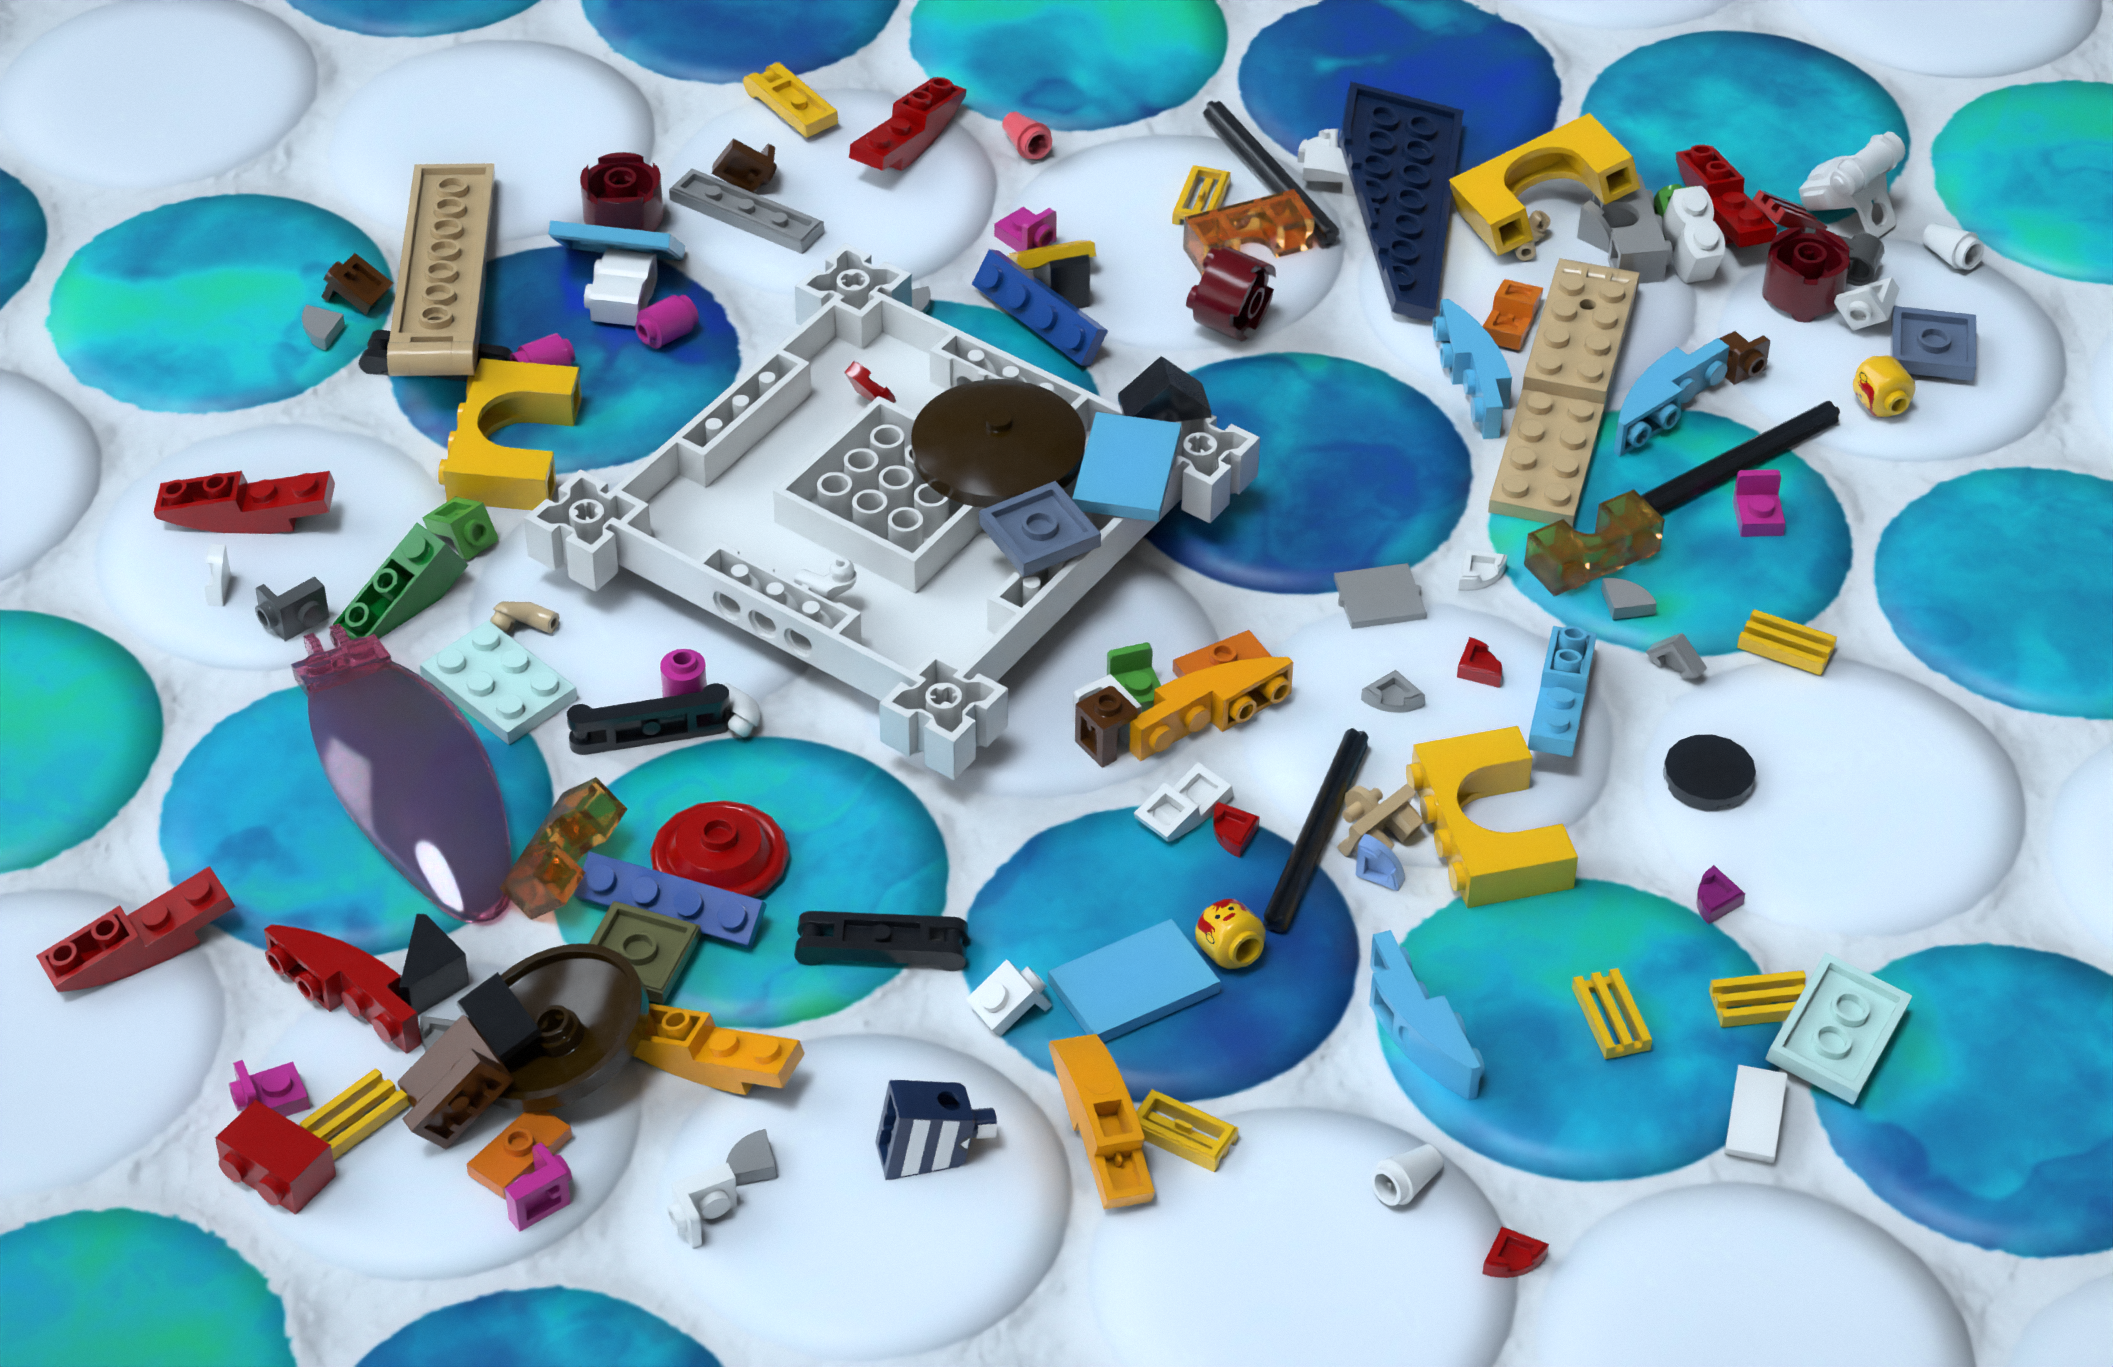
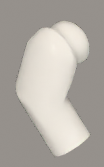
M837 559L836 564L832 563L830 565L829 574L822 576L809 570L801 569L796 574L794 583L800 586L804 583L810 586L812 592L827 600H831L853 588L857 580V572L854 570V565L851 561Z
M726 682L723 685L728 688L730 704L727 709L735 713L728 721V728L742 737H747L751 733L753 726L757 727L760 722L759 705L752 697Z

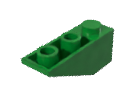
M417 522L333 625L364 649L439 601L469 565L445 542Z

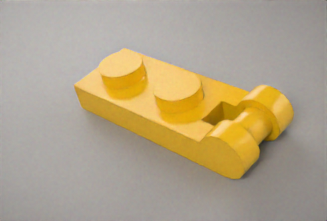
M779 62L767 66L765 72L761 74L754 72L743 78L744 88L750 97L760 98L806 138L838 124V111Z

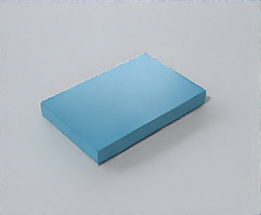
M550 220L548 235L567 249L605 253L608 248L656 253L657 259L684 260L685 245L668 233Z
M1096 412L1073 493V502L1082 512L1159 522L1181 437L1182 423Z
M1172 919L1048 971V983L1087 1035L1097 1034L1103 1043L1220 993L1221 981Z

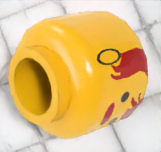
M1889 355L1872 356L1863 361L1857 368L1853 380L1854 393L1868 411L1877 417H1890L1905 411L1913 399L1916 390L1913 378L1895 357Z
M1222 899L1203 911L1195 928V939L1200 948L1215 963L1226 969H1238L1252 964L1261 955L1266 939V930L1261 920L1243 903L1235 899Z

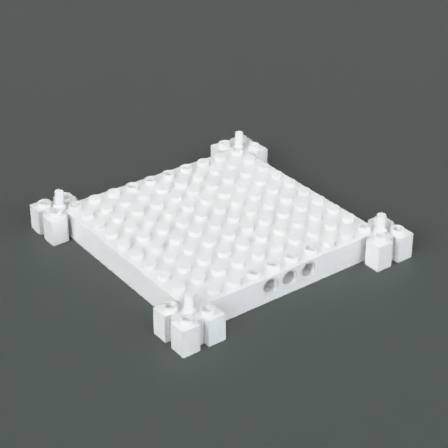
M844 243L825 259V273L814 269L795 285L796 324L799 327L614 488L608 491V483L580 469L558 488V503L546 498L525 516L524 524L528 557L553 570L568 566V576L570 579L595 592L619 572V564L881 701L879 703L880 742L909 757L912 754L923 751L924 765L955 780L976 759V746L987 748L1008 727V688L997 683V681L1158 522L1083 512L1101 533V546L1023 577L979 525V511L985 508L973 507L953 501L936 492L921 478L914 466L911 450V434L915 419L923 407L933 398L955 386L987 379L1017 380L1046 388L1066 400L1076 410L1083 422L1087 446L1096 412L1122 415L1120 406L912 308L911 273L885 261L877 268L872 265L871 254ZM853 361L860 363L872 372L869 376L871 380L883 388L886 386L895 396L896 402L892 403L880 396L872 402L855 391L844 372ZM1211 415V418L1175 422L1182 423L1181 437L1160 520L1182 499L1181 510L1211 523L1229 505L1230 494H1240L1258 476L1260 437L1233 424L1223 431L1216 427L1217 417ZM1078 475L1065 489H1063L1071 499L1073 497ZM837 559L851 561L854 565V570L857 572V580L853 588L831 600H827L812 592L810 586L804 583L801 586L794 583L795 576L801 569H806L822 576L829 574L830 565L832 563L836 564Z

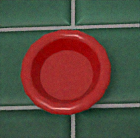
M722 800L698 803L673 815L657 831L650 849V857L653 870L752 898H758L766 894L782 878L789 859V850L786 834L772 816L749 804Z

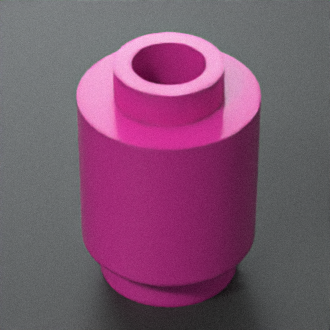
M671 295L640 310L637 314L635 330L643 343L649 344L653 348H660L690 333L693 326L699 321L698 311L688 296Z
M557 333L518 347L517 352L510 354V361L572 367L571 363L576 360L570 341L567 338L562 339Z
M677 649L667 653L662 658L660 663L662 697L702 692L704 687L707 686L705 659L697 651Z

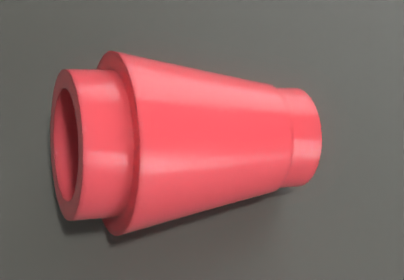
M1011 112L1005 116L1002 122L1003 130L1023 158L1036 160L1048 154L1052 147V137L1050 129L1045 124L1026 117L1019 112Z

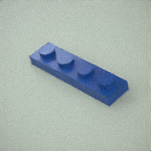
M989 249L972 285L1079 365L1091 366L1108 330L999 250Z
M588 852L573 895L580 901L608 909L613 901L701 925V935L749 949L753 948L767 906L763 900L593 852Z

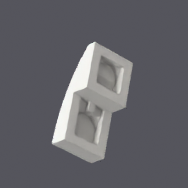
M1306 144L1303 180L1343 182L1342 195H1355L1341 148Z
M1197 762L1173 787L1164 782L1134 812V817L1169 842L1188 833L1212 816L1217 802L1223 804L1228 802L1234 796L1232 785Z
M1738 1065L1724 1154L1774 1163L1787 1073Z

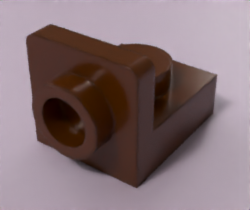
M733 138L713 163L711 174L732 185L755 193L762 183L767 185L776 172L777 164L774 163L776 147L768 143L760 153Z
M354 253L344 264L337 261L328 270L323 279L328 284L321 297L329 302L338 293L367 315L389 293L393 282Z
M1733 331L1719 338L1730 346L1725 378L1733 385L1750 377H1755L1766 370L1771 342L1766 336L1763 335L1748 342L1738 332Z
M1108 686L1075 704V742L1102 768L1117 760L1118 728L1135 720L1138 716V709L1114 686Z

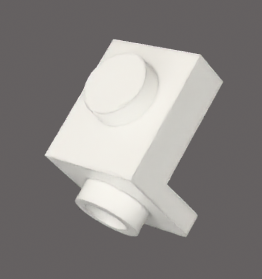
M1890 277L1838 294L1834 303L1852 330H1857L1887 321L1900 288L1894 279Z
M1008 960L1004 961L965 999L989 1028L1000 1037L1032 1005H1038L1045 1012L1052 1006L1051 1002L1042 993L1047 987L1045 982L1029 966H1026L1021 971Z

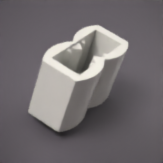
M1702 186L1675 189L1662 220L1664 235L1675 249L1673 262L1676 272L1685 283L1712 280L1725 252L1723 233L1713 221V202L1708 192Z
M608 248L603 258L596 260L593 284H587L584 293V307L590 309L591 321L635 326L638 312L647 308L648 301L651 299L658 277L656 253Z

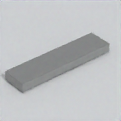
M693 168L669 189L670 200L800 254H803L824 233V221Z

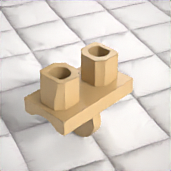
M1405 784L1381 804H1378L1383 798V794L1378 788H1373L1370 791L1362 786L1351 788L1344 797L1347 809L1342 812V816L1348 823L1353 822L1355 819L1357 822L1350 827L1349 836L1339 843L1337 848L1347 857L1355 850L1358 852L1360 840L1364 834H1368L1392 850L1395 844L1382 832V829L1386 826L1402 843L1407 841L1424 823L1417 811L1409 804L1416 795V792L1408 784Z

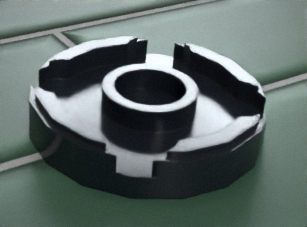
M1713 734L1693 735L1679 740L1669 749L1663 767V777L1669 784L1668 790L1684 804L1705 811H1715L1718 809V806L1728 804L1729 808L1740 805L1750 796L1756 776L1754 760L1744 747L1731 739Z

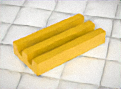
M1193 165L1173 210L1172 224L1180 225L1182 220H1188L1187 227L1195 228L1198 222L1203 223V230L1211 231L1229 188L1231 172ZM1200 176L1206 177L1193 209H1187ZM1215 179H1218L1219 181L1207 210L1202 212Z
M1082 239L1009 253L1007 257L1022 268L1030 269L1058 259L1089 254V257L1096 256L1094 242Z
M1753 609L1750 621L1747 620L1744 632L1741 631L1737 648L1821 676L1836 647L1837 636Z
M1618 968L1609 970V974L1606 977H1603L1601 972L1591 973L1590 980L1586 981L1582 975L1573 977L1572 990L1604 1059L1651 1050L1652 1037ZM1610 989H1611V991H1612V993H1613V995H1614V998H1615V1000H1616V1002H1617V1004H1618V1006H1619V1008H1620V1010H1621V1012H1622V1014H1623V1016H1624V1019H1625V1021H1626V1023H1627V1025H1628V1027H1629V1029H1630V1031H1631V1033H1632L1633 1038H1634L1635 1041L1632 1040V1037H1631V1035H1630V1033H1629V1031H1628V1029H1627V1027H1626V1025H1625V1023H1624V1021H1623V1019H1622V1016H1621V1014H1620V1012H1619V1010H1618V1008H1617V1006H1616V1004H1615V1002H1614V1000H1613V997H1612V995H1611V993H1610V991H1609ZM1591 993H1597L1606 1012L1609 1024L1614 1029L1620 1044H1614Z
M1804 970L1711 980L1709 993L1721 1028L1786 1021L1796 1002L1771 1004V1002L1798 1000L1806 986V975ZM1752 1005L1751 1007H1741L1732 1009L1726 1008L1734 1006Z
M375 1068L301 1121L299 1125L331 1144L333 1160H335L408 1107V1094L402 1089L396 1091L395 1084L390 1079L384 1081L382 1073ZM384 1098L387 1099L379 1106H377L375 1109L370 1111L368 1114H366L365 1116L363 1115L366 1111L375 1106L381 1100H383ZM344 1127H349L342 1133H340L338 1136L333 1138L331 1141H328L329 1138H331L337 1132L342 1130Z
M1153 1089L1136 1111L1145 1141L1212 1172H1215L1219 1167L1220 1158L1224 1159L1228 1154L1229 1145H1234L1238 1139V1127ZM1154 1109L1160 1113L1172 1117L1175 1119V1121L1170 1120L1162 1115H1159L1151 1110ZM1192 1127H1194V1128H1196V1129H1198V1130H1200V1131H1202V1132H1205V1133H1207V1134H1209V1135H1211V1136H1214V1137L1218 1138V1140L1212 1139V1138H1210V1137H1208V1136H1206V1135H1204V1134H1201V1133H1199V1132L1193 1130Z

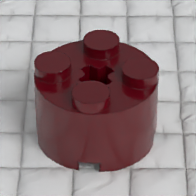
M616 152L599 157L597 165L590 169L587 165L582 170L580 185L585 224L656 232V228L663 219L661 173L656 164L653 163V167L644 162L643 156L635 153Z
M1793 227L1778 233L1772 239L1768 252L1762 296L1775 307L1790 313L1792 318L1798 322H1811L1816 316L1837 309L1834 303L1836 296L1845 293L1850 268V250L1847 243L1836 234L1816 228L1815 234L1802 233V227Z
M1213 247L1208 251L1204 259L1203 269L1205 271L1199 285H1194L1187 296L1186 307L1193 310V318L1196 323L1238 341H1245L1248 337L1243 334L1247 328L1256 330L1268 310L1274 289L1267 285L1269 276L1276 278V269L1267 262L1231 247H1224L1220 250Z

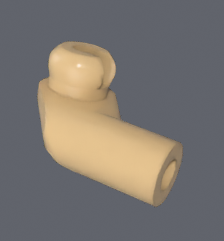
M1533 211L1528 218L1533 240L1515 248L1516 255L1520 260L1527 261L1532 259L1536 254L1534 243L1546 235V229L1550 226L1551 220L1543 211Z
M502 601L493 608L495 613L491 617L490 622L507 633L513 630L515 620L547 633H552L557 628L560 617L557 612L532 602Z

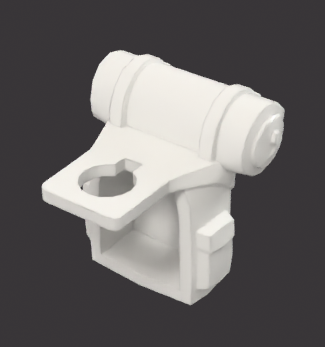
M1889 131L1883 135L1871 137V141L1867 143V146L1854 156L1836 157L1814 168L1808 179L1799 188L1804 208L1807 211H1822L1854 207L1859 213L1865 232L1877 238L1897 224V220L1887 192L1886 173L1895 168L1897 163L1903 159L1905 145L1900 137ZM1872 200L1874 203H1878L1883 211V219L1879 226H1876L1872 221Z

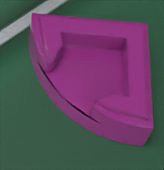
M1713 865L1703 874L1698 887L1696 898L1698 911L1704 921L1710 924L1743 905L1745 893Z

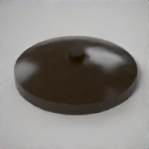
M1010 379L973 381L944 391L923 407L914 421L911 434L912 459L921 478L941 495L953 501L979 508L990 507L1053 481H1056L1062 489H1065L1079 474L1086 449V435L1083 422L1076 410L1066 400L1041 386Z
M595 944L561 945L531 955L500 975L538 1026L542 1035L503 1062L514 1078V1081L492 1103L514 1111L532 1112L549 1110L567 1105L587 1096L618 1073L638 1047L644 1035L649 1016V1000L646 988L634 967L625 957L612 949Z

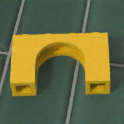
M1590 113L1449 179L1457 212L1497 256L1533 240L1526 208L1517 198L1522 192L1537 183L1560 178L1577 180L1585 184L1604 205L1640 189L1633 156Z
M480 358L475 375H469L467 379L466 403L461 402L458 406V427L456 431H450L447 459H441L439 464V484L445 485L447 502L454 497L483 502L488 507L534 510L546 498L552 501L557 484L554 451L504 447L489 441L487 438L498 429L516 423L574 426L582 401L579 367Z
M1518 726L1413 744L1412 763L1406 765L1407 783L1414 791H1417L1420 797L1422 819L1425 824L1431 823L1434 830V843L1439 857H1445L1449 865L1448 874L1451 887L1454 891H1460L1467 908L1574 889L1578 855L1563 824L1519 832H1496L1475 824L1461 810L1465 805L1479 798L1529 789L1533 757Z

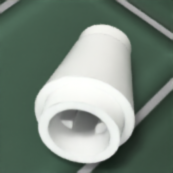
M1931 223L1923 233V243L1956 270L1963 268L1966 270L1973 269L1983 256L1984 243L1979 240L1976 233L1937 223Z
M1425 1144L1410 1151L1383 1159L1378 1162L1375 1171L1371 1175L1373 1191L1387 1205H1405L1443 1168V1158L1437 1148L1433 1145Z

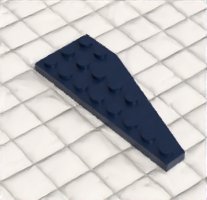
M1350 82L1344 107L1339 144L1391 310L1394 313L1410 318L1432 322L1436 311L1452 197L1449 179L1455 176L1464 110Z

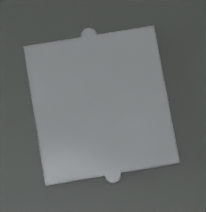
M1408 563L1334 573V582L1339 593L1338 605L1344 607L1351 629L1426 619L1427 612L1420 597L1421 586L1416 585Z

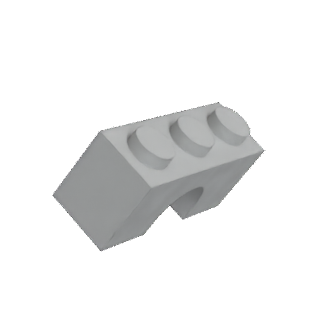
M1641 174L1637 175L1640 189L1606 205L1592 192L1591 201L1605 212L1602 216L1612 230L1608 253L1610 267L1640 272L1639 284L1664 282L1666 265H1671L1673 259L1672 245L1669 240L1665 241L1662 217L1654 212L1653 193L1651 190H1646Z

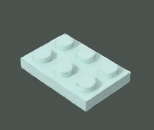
M489 620L420 664L421 677L508 745L577 700L576 686Z
M1825 952L1772 1043L1765 1060L1854 1105L1913 996Z

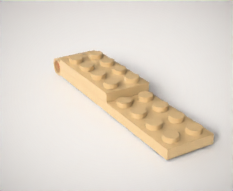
M494 163L414 164L390 338L387 347L389 376L475 375L487 279L486 255L495 185Z
M1559 258L1523 377L1521 395L1490 496L1489 513L1573 528L1635 303L1640 272Z

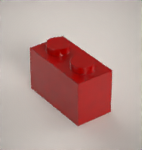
M256 1099L215 1137L219 1167L230 1180L236 1183L242 1181L258 1191L260 1196L273 1206L281 1205L295 1215L336 1177L331 1144Z

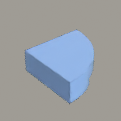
M1364 834L1358 844L1355 875L1399 891L1405 880L1401 862L1384 843L1368 834Z

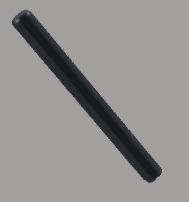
M1213 101L1206 104L1207 108L1203 111L1204 118L1321 245L1327 243L1329 245L1334 244L1336 237L1340 234L1339 228L1221 101L1215 103Z
M1824 401L1647 491L1640 496L1641 503L1639 507L1648 517H1655L1735 476L1738 471L1746 470L1838 423L1840 410L1831 401Z
M1350 728L1342 738L1263 914L1265 918L1263 925L1268 930L1274 929L1281 933L1287 930L1343 804L1345 794L1351 786L1368 747L1367 741L1369 737L1365 731L1358 732L1356 729Z

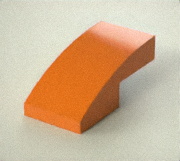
M1508 279L1503 280L1494 295L1492 311L1482 326L1498 346L1515 350L1521 349L1536 315L1543 294V288Z

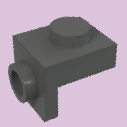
M315 576L279 596H276L265 584L255 588L258 601L255 612L258 620L267 630L272 628L284 641L329 618L325 586Z

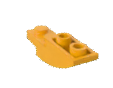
M1263 657L1238 660L1192 672L1154 689V707L1139 714L1135 720L1130 722L1129 751L1138 760L1142 761L1156 752L1166 750L1172 743L1188 734L1200 731L1210 722L1221 732H1224L1238 723L1247 721L1255 713L1273 703L1281 702L1287 695L1291 694L1294 662L1289 657Z
M649 1003L647 1026L633 1056L692 1082L722 1091L747 1095L753 1084L783 1089L805 1053L800 1040L716 1027L711 1013Z
M1097 1034L1050 1041L1048 1045L1073 1130H1080L1103 1209L1151 1202L1155 1191L1141 1149L1145 1137L1130 1094L1106 1046Z

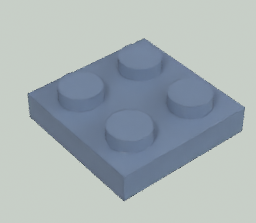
M1894 306L1891 317L1890 356L1895 357L1909 375L1917 374L1973 381L1976 371V315Z
M1056 481L979 511V525L1023 577L1101 546V533Z

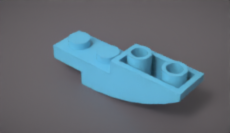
M1441 299L1440 314L1437 317H1433L1432 323L1434 340L1441 341L1439 350L1441 367L1448 368L1452 385L1463 384L1465 395L1472 396L1470 402L1471 419L1473 423L1479 422L1483 439L1500 438L1502 413L1504 409H1509L1512 376L1507 362L1490 334L1476 319L1450 299Z
M1716 338L1689 355L1675 347L1654 362L1635 382L1621 407L1614 453L1620 457L1633 448L1642 446L1648 439L1661 431L1672 428L1679 421L1682 403L1689 402L1696 394L1711 385H1717L1725 378L1730 346Z
M1553 626L1529 733V750L1573 757L1586 698L1597 633L1588 632L1576 626Z
M1391 930L1373 934L1370 967L1373 973L1369 1005L1378 1021L1393 1042L1427 1075L1467 1100L1477 1098L1479 1079L1481 1076H1484L1485 1072L1484 1062L1480 1051L1477 1048H1471L1466 1038L1465 1024L1460 1013H1453L1445 995L1429 999L1425 984L1422 981L1417 982L1412 973V963L1407 949L1399 947Z

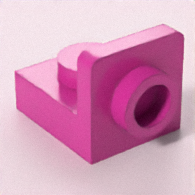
M1022 207L994 224V236L1017 252L1050 246L1056 242L1057 212L1052 208H1047L1035 215L1025 207Z
M1779 470L1738 471L1732 502L1740 537L1783 536L1785 519L1779 499L1781 483Z
M243 1060L233 1063L236 1081L228 1083L237 1111L246 1109L255 1099L284 1117L310 1109L307 1093L293 1061L252 1075L248 1074Z
M542 1142L532 1147L535 1172L519 1177L513 1184L505 1188L508 1217L519 1232L571 1204L568 1184L572 1180L570 1168L561 1155L556 1154L553 1156Z

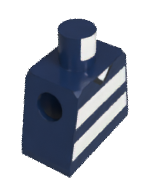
M889 1080L875 1140L885 1180L960 1167L966 1161L971 1139L992 1138L996 1136V1113L993 1108L972 1109L966 1087L961 1083Z

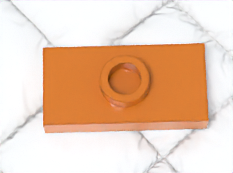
M1247 630L1173 659L1172 671L1179 678L1223 663L1272 656L1253 633Z
M546 1110L523 1112L466 1164L468 1175L503 1199H506L505 1188L513 1184L519 1177L535 1172L532 1147L542 1142L550 1153L554 1155L572 1138L571 1126Z

